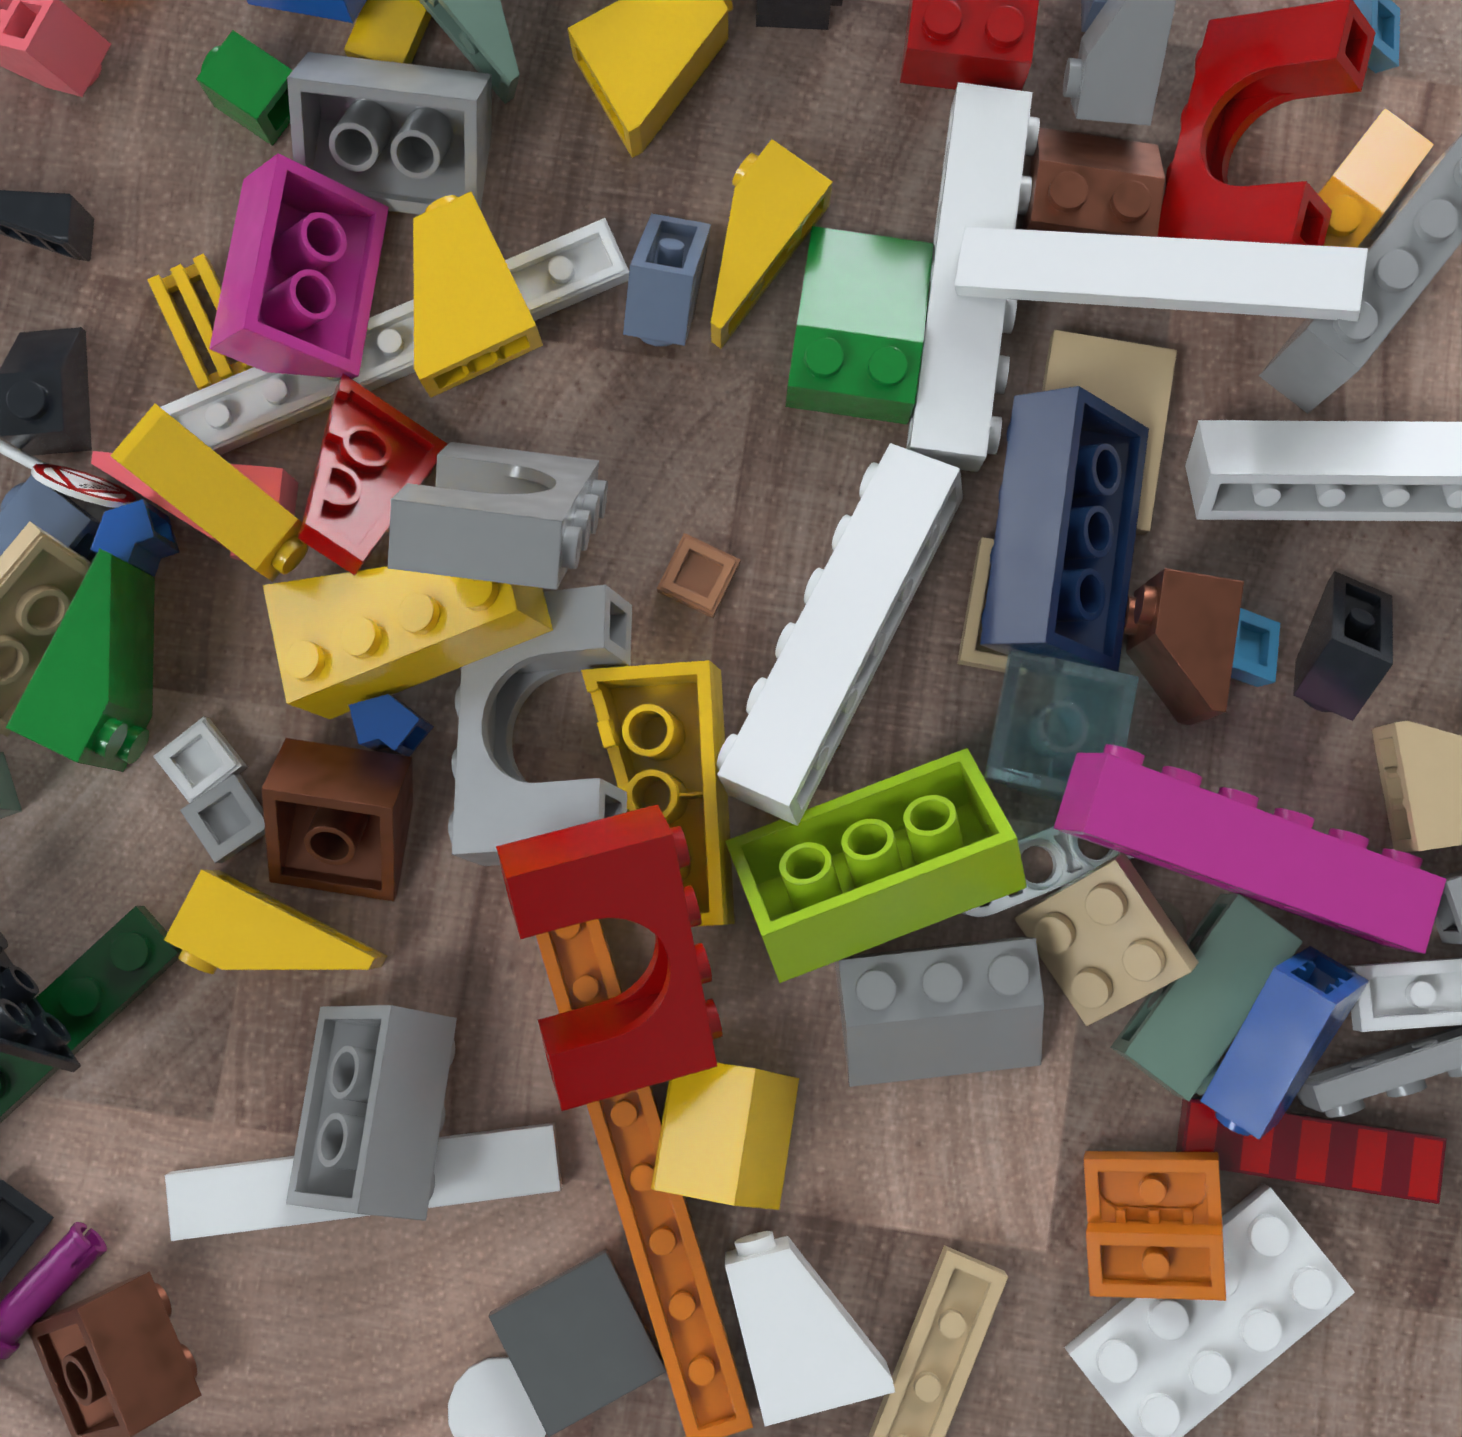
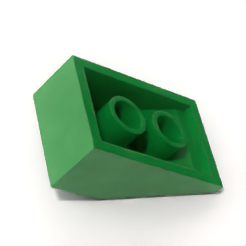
M812 226L785 407L900 424L908 423L915 405L923 349L933 243Z
M99 548L6 726L7 729L74 762L124 772L128 763H134L141 756L149 740V730L146 727L153 715L155 578Z

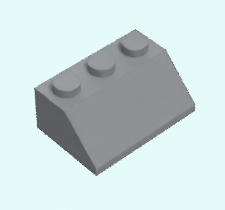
M308 52L287 77L293 161L388 206V211L421 215L425 213L426 208L432 202L448 195L460 197L470 191L481 210L492 135V74Z
M1021 936L860 954L835 962L849 1087L1041 1065L1044 999L1036 938Z
M393 1005L320 1007L286 1204L355 1214L426 1221L429 1200L435 1188L434 1166L439 1133L445 1122L444 1100L449 1067L455 1056L454 1034L457 1018Z

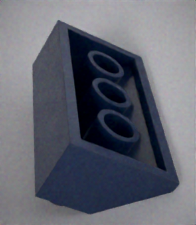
M1080 386L1014 396L1011 422L1007 430L1008 445L1003 481L999 489V510L995 540L990 553L991 569L986 605L982 613L980 645L1018 660L1103 673H1119L1149 428Z

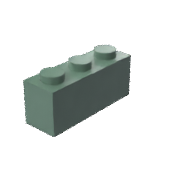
M1220 894L1186 941L1187 946L1199 962L1191 973L1148 994L1110 1048L1173 1095L1190 1101L1195 1093L1198 1095L1204 1094L1221 1064L1218 1060L1235 1039L1273 968L1291 958L1303 941L1240 894Z

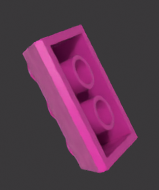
M279 153L243 179L209 349L269 373L341 378L344 373L351 379L358 377L389 207Z

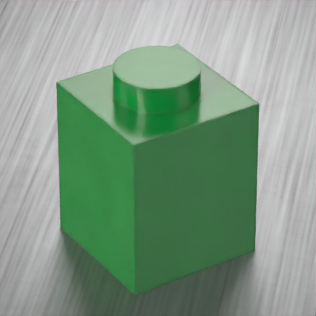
M232 30L222 45L215 46L206 55L201 73L196 78L199 85L215 108L271 146L275 144L290 124L287 77L293 70Z

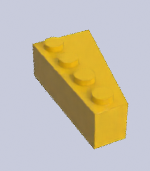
M388 566L359 570L355 576L350 572L263 585L286 703L327 719H333L350 712V704L386 694L393 695L553 631L543 588L388 569Z
M710 660L581 670L587 692L591 694L599 721L597 722L603 746L608 751L618 785L616 787L627 792V812L658 804L670 828L681 826L691 862L690 866L680 868L683 887L691 885L695 892L702 924L698 926L735 924L732 861L725 842L730 839L728 794L717 775L719 772L717 769V759L725 742L721 669Z

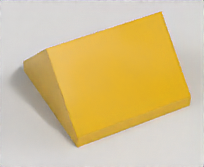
M717 1063V1067L669 1080L651 1189L732 1206L779 1210L799 1078L756 1068Z

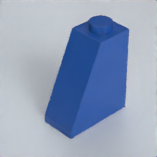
M1311 946L1275 966L1200 1101L1216 1111V1118L1228 1129L1245 1136L1253 1135L1260 1140L1280 1122L1359 999L1369 980Z

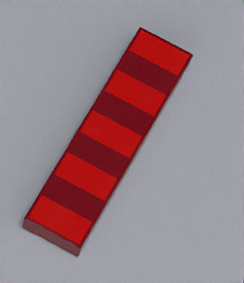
M1192 1097L1190 1101L1182 1099L1176 1152H1219V1170L1440 1204L1447 1141L1444 1137L1285 1112L1280 1122L1259 1140L1253 1135H1241L1225 1127L1216 1118V1111L1202 1103L1200 1098Z

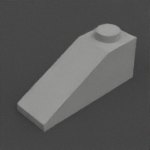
M1107 0L1081 38L1078 58H1068L1063 80V97L1071 98L1070 102L1076 119L1151 126L1176 0Z

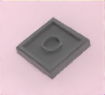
M607 1249L491 1311L488 1316L548 1437L666 1372L665 1364Z

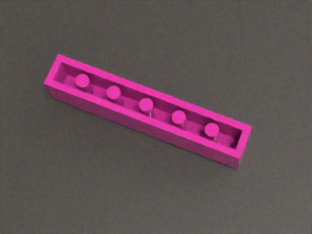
M1106 744L1103 753H1076L1053 829L1235 894H1240L1249 899L1384 947L1422 954L1426 953L1446 878L1421 870L1422 858L1388 848H1383L1382 854L1367 850L1368 838L1345 830L1330 828L1328 835L1312 829L1314 818L1296 811L1283 808H1275L1273 814L1257 809L1259 798L1243 791L1219 787L1217 794L1200 788L1202 777L1187 770L1163 766L1161 773L1142 766L1145 756L1128 748Z

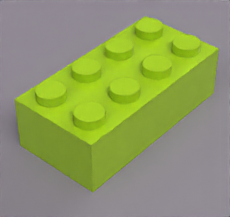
M968 748L806 809L798 826L780 819L725 841L779 983L1027 888L1017 836Z

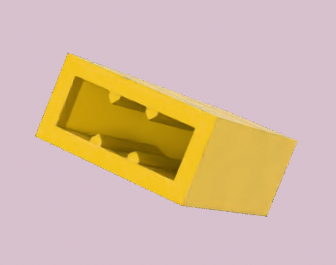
M618 0L568 27L573 58L632 158L643 153L727 42L728 13L733 10L731 0Z
M471 191L460 197L456 195L441 197L432 202L426 208L425 213L413 218L414 370L430 398L543 346L535 321Z
M154 403L110 455L273 582L280 573L283 575L290 573L305 557L309 546L298 539L302 522L157 404Z

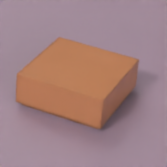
M684 533L657 587V592L714 619L740 566L741 559Z

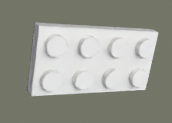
M1262 1183L1222 1217L1226 1301L1123 1298L1064 1347L1134 1437H1183L1355 1293L1271 1187Z

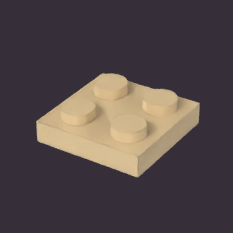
M1123 853L1118 854L1023 909L1014 918L1026 937L1036 938L1038 955L1086 1026L1191 973L1199 963L1126 854Z

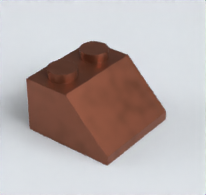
M1039 127L1036 149L1031 157L1029 176L1032 177L1030 202L1026 215H1023L1021 230L1158 236L1165 183L1158 145Z
M1164 568L1135 590L1134 597L1128 596L1123 633L1128 634L1126 653L1179 724L1194 725L1226 713L1244 581Z
M285 738L262 786L269 882L395 902L413 807L412 757Z
M150 1271L122 1281L35 1322L28 1329L71 1437H132L202 1396L195 1380L198 1373L195 1359L190 1350L179 1342L170 1321L172 1308L169 1297L162 1286L154 1282Z

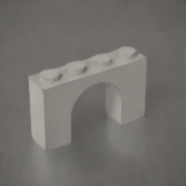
M1462 134L1412 185L1371 235L1370 238L1375 242L1367 252L1358 322L1342 319L1307 318L1294 331L1259 375V377L1307 414L1363 367L1461 244Z
M450 442L437 454L435 487L407 483L391 499L388 569L557 590L568 568L577 569L581 551L587 550L590 534L596 533L598 518H604L608 481L598 480L599 460Z
M606 584L544 592L553 631L461 667V685L457 688L455 694V708L459 717L457 748L452 755V772L455 778L454 811L451 813L448 822L452 855L481 866L500 865L496 846L627 812V792L601 778L528 783L518 770L512 749V735L517 715L530 694L544 682L561 674L580 672L584 669L631 666L632 604Z

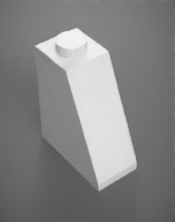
M772 1231L753 1233L735 1241L736 1249L725 1252V1268L765 1426L895 1392L893 1380L884 1357L788 1236L774 1239Z

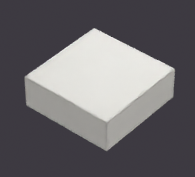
M204 716L153 756L189 803L232 774L239 775L248 768L211 719Z

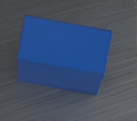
M144 499L105 511L90 549L97 553L100 548L154 577L162 558L180 553L169 516Z
M389 694L349 705L358 743L374 751L390 747L394 751L410 757L434 727L406 704Z

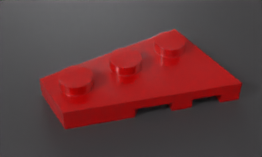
M343 373L335 388L298 539L355 576L390 529L391 499L407 483L423 485L437 466V454L448 444Z

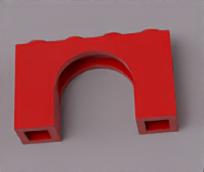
M1353 0L1328 1L1208 21L1203 45L1198 50L1195 58V76L1188 104L1184 106L1181 113V131L1174 159L1169 164L1166 172V190L1161 206L1157 237L1324 246L1332 210L1307 181L1250 186L1228 185V166L1233 150L1241 136L1254 121L1270 109L1296 99L1362 91L1376 32Z
M657 804L496 846L510 907L520 940L603 918H619L633 921L655 934L654 953L647 969L639 980L626 991L603 1002L538 1019L545 1054L561 1111L717 1067L713 1040L723 1037V1032L713 999L705 1000L702 984L712 982V972L703 944H694L691 927L701 925L702 920L693 887L691 885L683 887L680 868L690 866L691 862L681 826L670 828Z

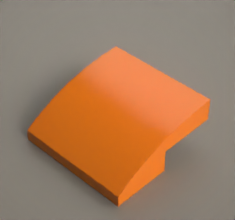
M1085 1151L1084 1174L1088 1221L1086 1243L1090 1296L1226 1301L1219 1152Z

